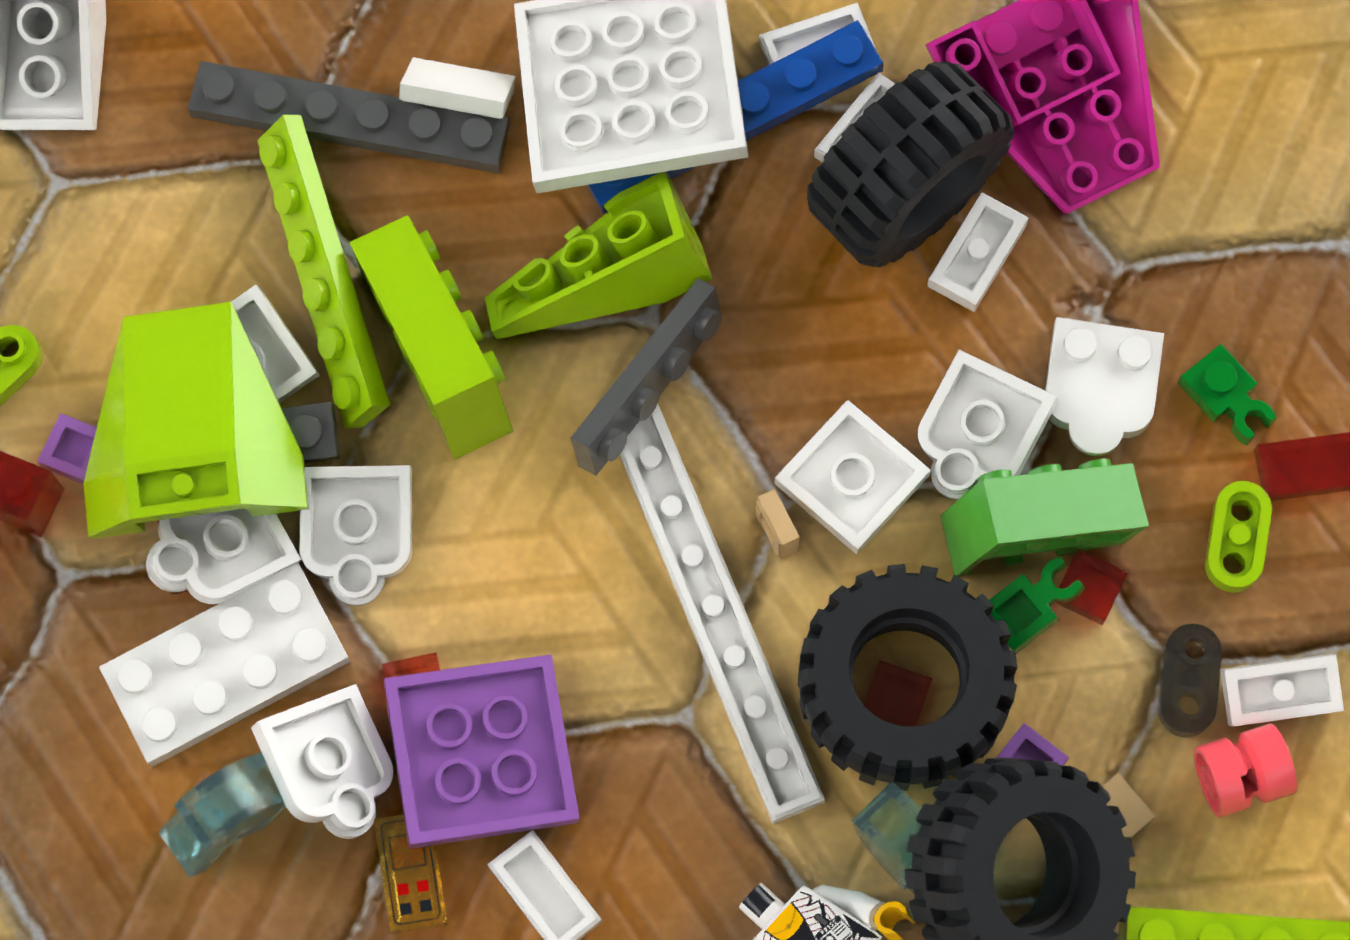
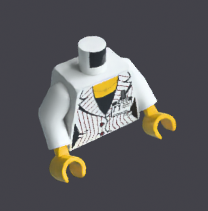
M761 882L738 907L762 929L753 940H881L882 936L876 932L877 930L888 940H904L893 930L894 925L904 919L909 920L913 924L916 923L913 915L900 902L884 903L860 891L827 885L818 886L813 890L802 886L785 904Z

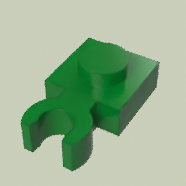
M1222 344L1182 374L1177 382L1213 423L1226 413L1232 420L1231 430L1233 435L1245 445H1248L1255 436L1245 423L1246 417L1254 416L1259 418L1267 428L1276 419L1274 410L1267 403L1260 400H1252L1248 396L1255 390L1258 383Z
M1061 557L1050 560L1044 566L1041 572V580L1035 585H1032L1028 578L1021 574L989 600L994 605L991 614L996 621L1004 620L1011 634L1008 645L1012 651H1016V654L1060 620L1051 609L1052 605L1058 601H1073L1085 589L1079 580H1076L1064 589L1055 586L1054 578L1056 574L1067 566Z

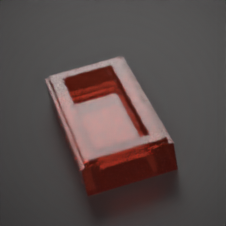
M1350 432L1257 444L1254 449L1260 484L1269 495L1271 501L1350 491Z

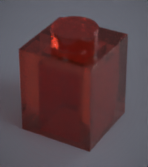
M0 451V522L42 538L65 489L50 470Z

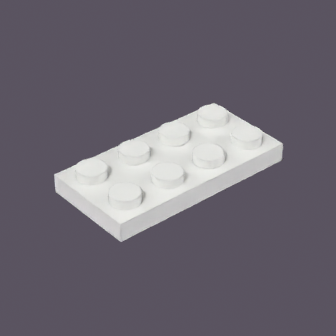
M296 563L243 593L217 604L99 666L147 764L152 768L351 661L299 563Z

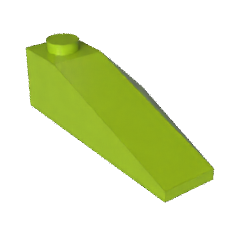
M660 172L616 194L603 205L607 213L584 231L578 225L564 235L568 243L547 260L544 258L533 259L487 295L484 299L491 331L496 339L665 303L686 293L698 278L704 282L712 280L703 246L667 172Z

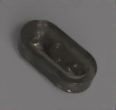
M1185 624L1174 630L1164 645L1157 706L1158 717L1166 730L1176 736L1185 738L1203 733L1213 722L1217 712L1222 647L1216 634L1200 624ZM1193 642L1200 645L1203 649V657L1201 659H1192L1187 656L1184 649L1185 644ZM1182 697L1193 698L1198 704V712L1195 714L1183 712L1180 708L1179 700Z

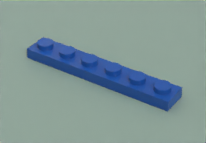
M859 20L738 81L746 141L883 71V61ZM694 167L666 172L670 179H673ZM658 173L587 185L602 214H604L607 210L603 205L616 194Z

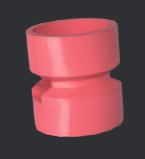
M1272 723L1241 732L1238 742L1235 744L1227 738H1222L1197 746L1194 749V762L1199 783L1209 807L1218 818L1249 809L1255 797L1263 803H1268L1297 792V778L1291 755L1280 731Z

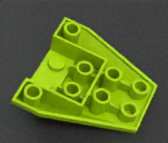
M232 302L123 317L83 483L88 538L97 539L145 532V522L244 508L254 517L309 509L304 456Z

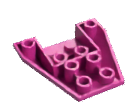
M1018 0L925 44L933 62L940 63L945 61L959 64L1011 116L1014 139L1010 141L1011 146L1007 155L1064 214H1068L1160 168L1138 0Z

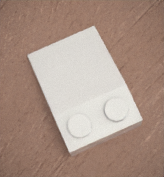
M0 0V130L97 129L106 31V0Z

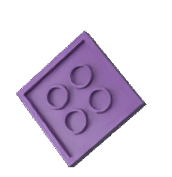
M552 654L384 678L409 849L578 823L580 818Z

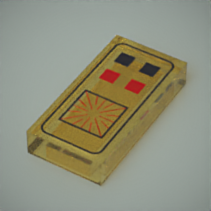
M404 815L374 819L391 935L447 926L436 845L409 849Z

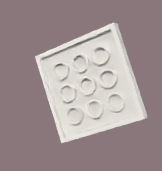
M532 0L514 4L532 183L536 194L748 158L726 0Z

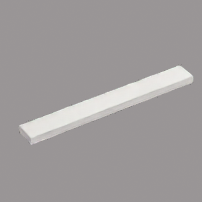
M657 404L652 415L645 421L640 420L627 436L626 445L619 456L772 824L824 804L825 798L661 409Z

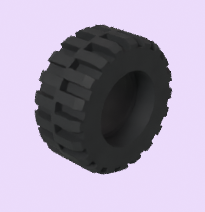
M945 61L940 63L933 62L927 64L923 70L917 69L910 73L901 83L897 82L886 91L883 97L869 105L863 111L864 114L854 124L851 123L841 134V139L836 145L831 146L825 154L822 165L818 166L812 175L813 182L807 188L810 212L862 265L883 267L890 261L896 262L903 258L908 251H913L922 245L925 239L944 227L945 223L954 214L957 215L966 206L965 203L974 194L978 193L985 185L986 179L1001 164V158L1007 154L1011 146L1010 141L1014 139L1011 116L959 64Z
M905 564L888 565L887 573L884 575L875 576V573L869 570L856 576L855 585L848 589L841 585L829 596L828 605L824 610H817L810 622L808 635L803 640L798 672L799 704L803 718L808 719L811 725V736L819 748L825 746L832 754L831 761L843 771L850 767L860 773V781L873 786L876 780L891 783V790L908 791L910 784L922 783L924 789L939 786L944 778L951 775L956 778L955 775L958 769L974 763L979 757L983 758L991 749L1000 731H1002L1014 702L1017 684L1014 683V675L1018 667L1016 651L1010 650L1008 646L1011 634L1004 620L996 621L991 614L994 605L983 593L974 598L967 592L969 585L967 581L956 575L952 577L950 582L937 578L938 568L922 565L920 573H906ZM913 631L924 634L939 642L956 662L960 679L957 698L946 714L937 721L921 726L895 725L872 714L858 699L853 683L855 660L868 641L887 632Z
M1000 757L986 759L983 764L971 763L958 769L955 775L957 780L945 779L934 789L932 795L937 800L933 805L923 804L916 817V822L921 824L917 836H909L906 852L913 853L912 868L905 869V887L914 890L915 899L909 901V906L914 921L925 922L927 925L922 929V936L925 940L1117 939L1118 934L1114 929L1118 922H1126L1131 905L1126 903L1128 889H1135L1136 872L1130 871L1129 858L1135 857L1131 837H1124L1122 828L1127 826L1119 807L1107 805L1111 800L1110 795L1098 782L1088 781L1089 779L1085 772L1072 766L1059 765L1057 762ZM1026 818L1035 827L1041 838L1046 857V874L1043 888L1033 907L1021 919L1011 923L1002 911L996 897L994 866L998 850L1004 838L1018 822Z

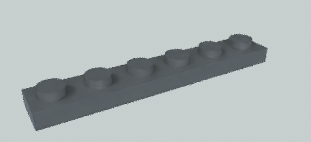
M200 61L188 106L189 113L194 118L267 131L282 115H301L308 139L498 174L510 128L509 117L505 116L501 119L406 102L400 100L399 97L204 61Z

